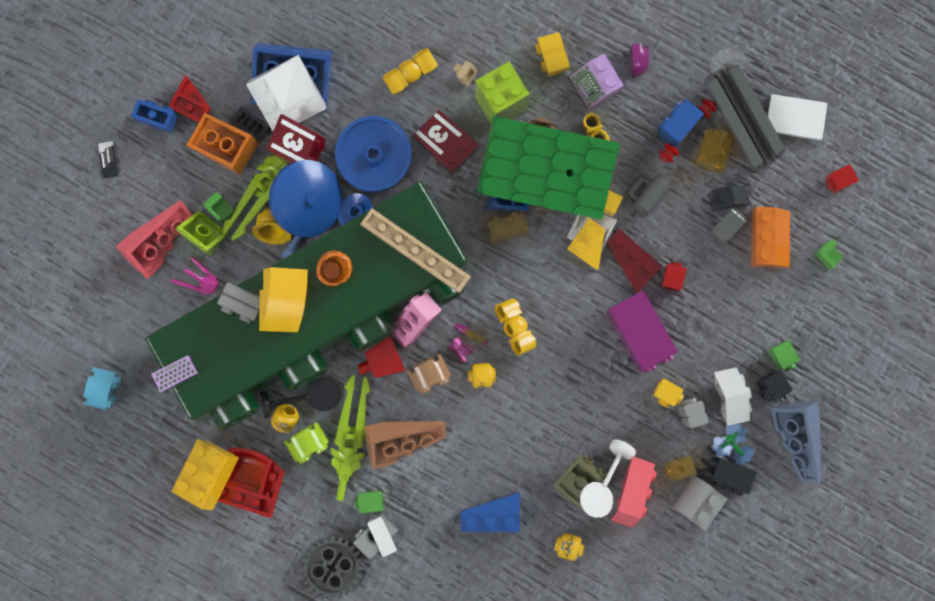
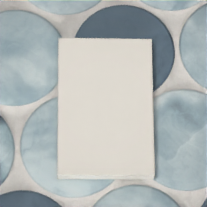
M771 94L767 116L777 134L821 141L823 138L827 103Z

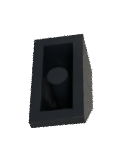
M746 185L714 189L708 194L712 212L750 204Z

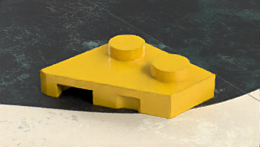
M588 218L567 250L598 270L605 228Z

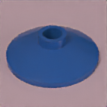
M360 193L351 194L343 199L338 215L340 224L344 225L373 208L370 199Z

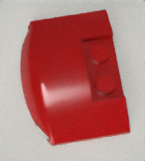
M229 448L226 451L239 457L218 502L272 518L285 474L284 470L274 460L260 452L245 448Z

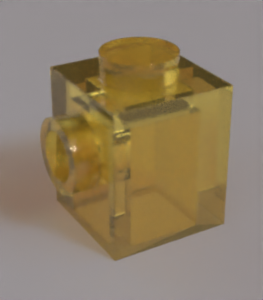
M685 456L666 462L665 472L668 478L671 477L672 481L697 475L692 456Z

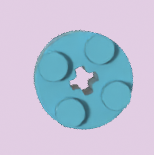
M93 367L91 371L95 373L93 377L89 376L84 391V398H87V400L83 401V405L108 410V408L113 407L115 404L116 395H113L116 388H119L121 377L116 372Z

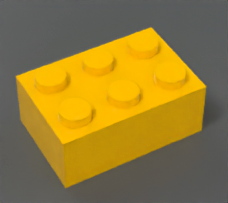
M197 439L171 492L202 510H213L239 457L208 440Z

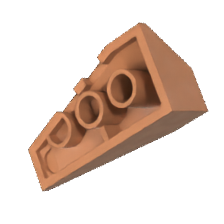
M444 421L380 422L364 426L365 441L372 469L390 466L397 462L396 459L404 455L408 457L413 454L412 451L420 447L426 448L446 438V424Z

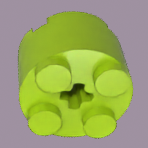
M318 422L313 424L314 428L309 425L292 435L291 441L288 439L284 441L295 462L298 461L302 464L310 459L312 453L316 452L319 454L327 449L329 441Z

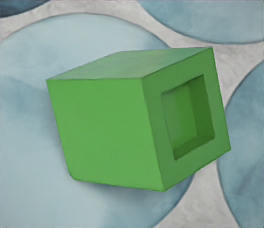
M218 192L213 194L203 204L221 224L235 211Z
M833 238L814 253L828 270L834 269L836 264L843 259V256L835 248L837 243Z

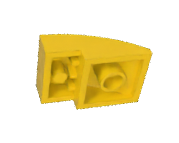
M274 267L263 269V290H260L259 331L298 332L305 306L308 270Z

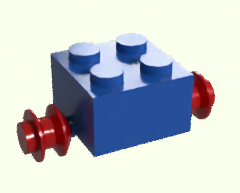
M708 98L706 100L701 99V106H694L687 99L683 103L678 102L669 114L671 118L667 116L657 129L660 131L657 137L665 143V150L658 151L660 154L659 158L667 164L669 162L674 163L673 157H679L678 145L700 119H710V112L717 111L715 108L716 104Z

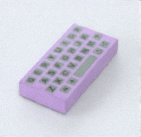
M187 355L151 375L159 391L163 392L195 376L198 372L190 356Z

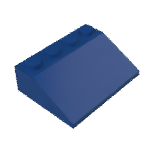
M257 43L253 47L252 79L299 55L326 104V109L322 112H326L333 51ZM251 94V103L257 104Z

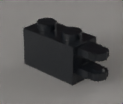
M702 457L701 462L713 466L711 473L698 469V474L714 481L713 485L724 489L727 486L732 488L731 492L742 496L743 493H750L757 472L721 458H717L714 462Z

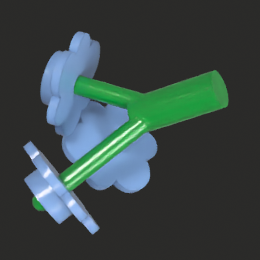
M739 423L726 427V437H715L713 439L714 445H712V449L716 451V455L720 458L729 456L731 454L730 450L734 447L735 455L733 460L739 466L751 460L750 457L754 454L753 449L748 446L743 448L737 446L739 441H745V436L747 435V429L741 427Z

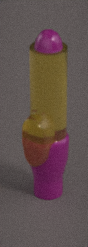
M459 323L455 324L454 328L461 334L481 345L488 344L486 338L470 330L468 327Z

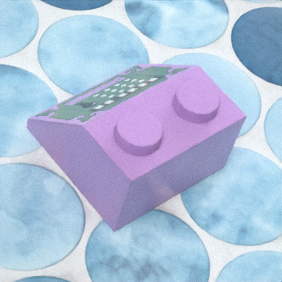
M605 54L591 60L570 77L588 109L621 92L624 86Z

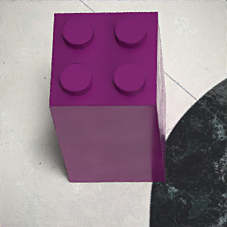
M644 290L605 312L638 372L644 371L646 374L658 368L657 363L661 362V364H664L675 358L674 354L678 351Z

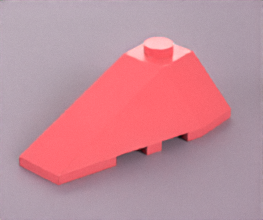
M178 201L130 233L116 248L138 272L148 279L162 266L165 261L163 260L165 255L174 246L172 243L177 235L181 234L176 228L190 218L192 214L182 201Z

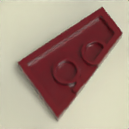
M620 228L606 243L636 294L644 288L662 267L659 262Z

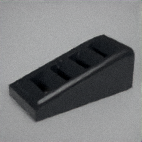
M240 107L230 120L239 129L252 135L260 144L271 130L267 123L243 107ZM242 113H244V118L241 120L240 123H238V118L241 116ZM248 117H250L251 120H250V121L248 122V124L244 127L243 124H244L245 121L248 119ZM253 122H257L253 129L250 131L249 128L253 124ZM261 125L262 128L260 129V131H259V132L257 133V135H256V134H255V131H256V130L258 129V127Z

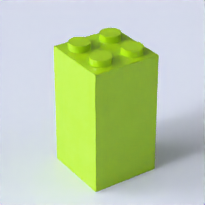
M510 61L475 81V99L490 123L493 116L513 119L527 111L530 94Z

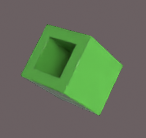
M789 340L768 350L778 370L785 369V371H789L796 367V362L800 361Z
M382 490L358 493V498H355L356 510L359 509L360 514L383 511Z

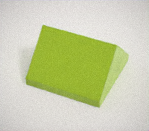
M200 210L176 228L179 233L209 256L214 254L229 234L223 235V228Z

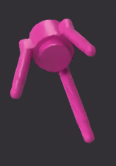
M192 256L191 260L208 277L204 276L201 278L188 269H184V272L198 280L201 288L172 279L171 282L201 292L204 295L208 293L212 295L219 285V282L216 280L217 277L212 275Z

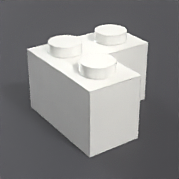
M737 367L714 372L715 388L721 399V413L727 426L750 421L752 407L749 399L752 398L750 388L745 386L743 374L739 373Z

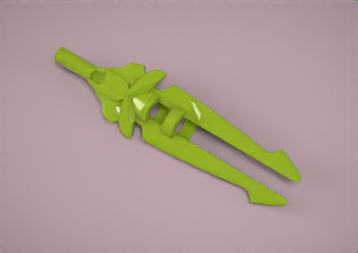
M276 156L267 157L263 160L264 164H260L256 168L263 172L255 174L232 217L225 220L223 235H227L253 195L259 197L231 239L233 241L246 233V226L269 200V192L275 176L283 167L288 165Z
M352 375L344 386L347 390V396L334 442L339 449L330 448L331 454L334 456L331 459V465L336 469L339 480L336 497L338 501H344L346 483L353 472L360 468L361 463L359 460L363 459L365 454L364 452L357 453V450L363 447L366 394L371 392L367 377H363L355 427L348 426L355 375Z

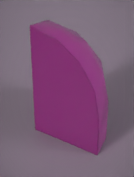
M632 44L630 48L632 78H635L645 73L649 66V47H642L641 44Z

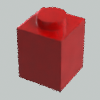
M851 164L825 177L826 186L830 191L832 190L833 194L859 181Z
M678 262L668 263L664 269L660 288L680 292L687 268L682 267L683 264Z

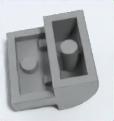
M693 475L671 507L706 531L727 501V498L713 489L712 486Z

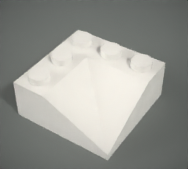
M299 55L258 75L246 84L272 131L280 114L300 123L326 109V104Z

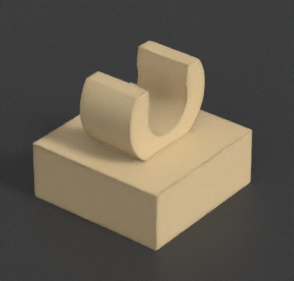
M465 61L463 66L456 63L453 68L461 84L467 87L478 72L474 65L468 61Z

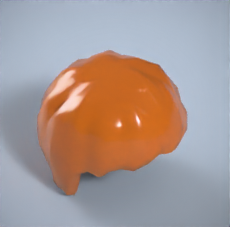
M335 250L322 254L316 268L318 279L326 286H338L346 282L353 271L350 258L345 253Z

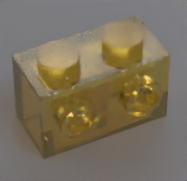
M706 129L694 164L704 171L723 173L734 137L725 130Z
M514 212L509 214L507 218L497 216L491 218L490 222H487L491 244L529 234L525 213Z

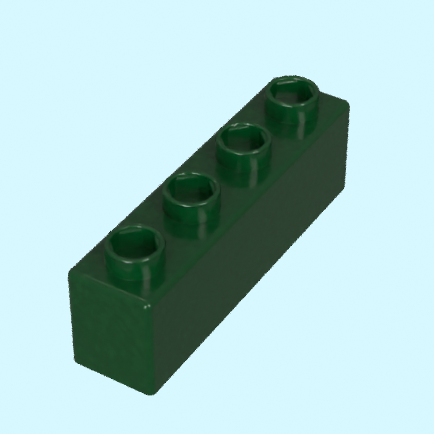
M422 182L412 185L372 208L466 273L467 258ZM368 210L270 266L274 268L308 270L305 306L298 332L259 331V319L257 322L252 320L251 323H247L239 319L240 314L233 312L230 315L221 311L222 306L217 304L221 296L219 295L145 338V341L161 369L187 355L190 356L198 374L171 388L190 420L208 421L213 419L218 430L222 431L256 413L260 406L254 394L281 379L286 389L293 391L324 374L328 370V365L322 355L344 342L350 340L355 350L361 352L392 335L397 330V327L390 316L404 309L417 294L422 296L427 292L436 304L441 307L461 295L465 289L463 288L460 293L456 292L362 227L360 224L370 211ZM335 250L345 253L352 263L353 271L350 278L338 286H326L317 277V262L322 254L327 251ZM263 271L236 286L259 296L260 290H263Z

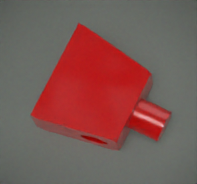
M391 336L365 352L367 361L357 365L361 375L372 371L374 378L406 371Z

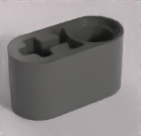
M733 207L709 233L724 246L748 219Z

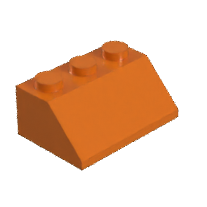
M756 207L752 210L751 267L790 268V211L773 207Z

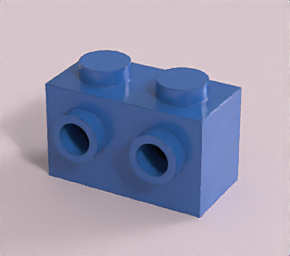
M137 99L131 115L136 122L172 134L178 119L174 109L163 106V108L156 106L155 102L147 99L145 101Z

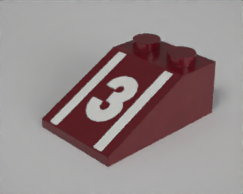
M440 110L412 135L451 176L479 150V145Z
M280 114L265 150L286 164L299 160L318 162L319 156L325 147L326 139L315 131Z

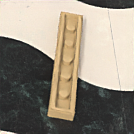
M372 208L360 224L458 293L461 292L471 278L470 275Z

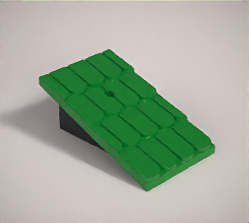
M493 116L477 193L602 220L620 143Z

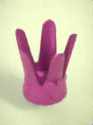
M456 337L453 341L448 338L452 342L448 348L457 355L462 363L466 362L464 355L470 356V354L474 353L471 349L476 350V348L462 342V339Z

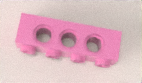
M427 292L422 296L417 294L409 301L410 303L403 309L404 311L394 321L397 330L392 336L403 349L414 342L442 311Z

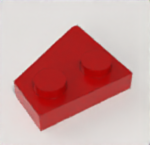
M185 75L168 107L199 123L204 113L209 115L211 108L188 76Z

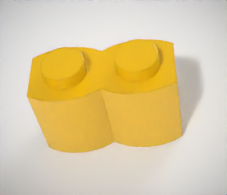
M557 32L537 38L535 49L537 55H541L543 60L540 62L542 72H546L547 77L569 71L570 65L560 33Z

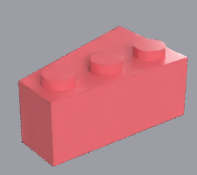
M636 457L630 460L622 483L623 487L620 498L618 497L616 502L618 504L616 513L612 515L611 521L633 528L641 518L644 519L647 507H644L645 502L649 500L652 489L649 488L650 483L654 482L656 477L654 463Z

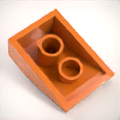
M204 113L186 146L241 176L259 142L252 135Z

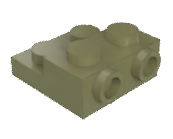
M579 454L565 472L554 482L553 486L583 511L580 504L581 491L592 482L603 484L607 472L602 468L597 469L589 456Z

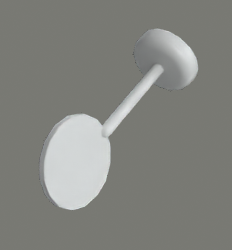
M612 440L610 443V450L616 455V458L603 484L592 482L581 491L580 504L583 510L594 518H601L612 509L613 496L607 485L620 459L631 460L636 455V450L621 440Z

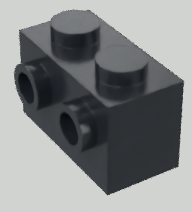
M781 370L771 372L756 381L760 388L758 390L759 394L764 400L767 399L768 402H782L789 398L790 395L788 393L793 391Z

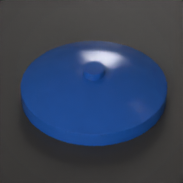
M367 116L357 119L342 131L337 140L335 148L337 167L343 178L350 185L361 191L382 192L396 186L405 177L411 164L412 151L406 133L398 124L384 117Z
M312 160L292 162L283 167L272 182L269 192L270 210L276 223L287 233L299 237L320 235L334 224L340 213L342 191L335 174L320 162Z

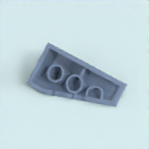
M795 402L771 408L774 427L777 433L780 432L784 440L783 445L785 449H788L792 457L791 462L802 483H820V416L817 402Z

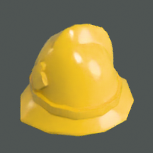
M266 208L258 214L256 225L252 227V234L258 240L272 245L291 241V234L284 231L276 223L270 208Z

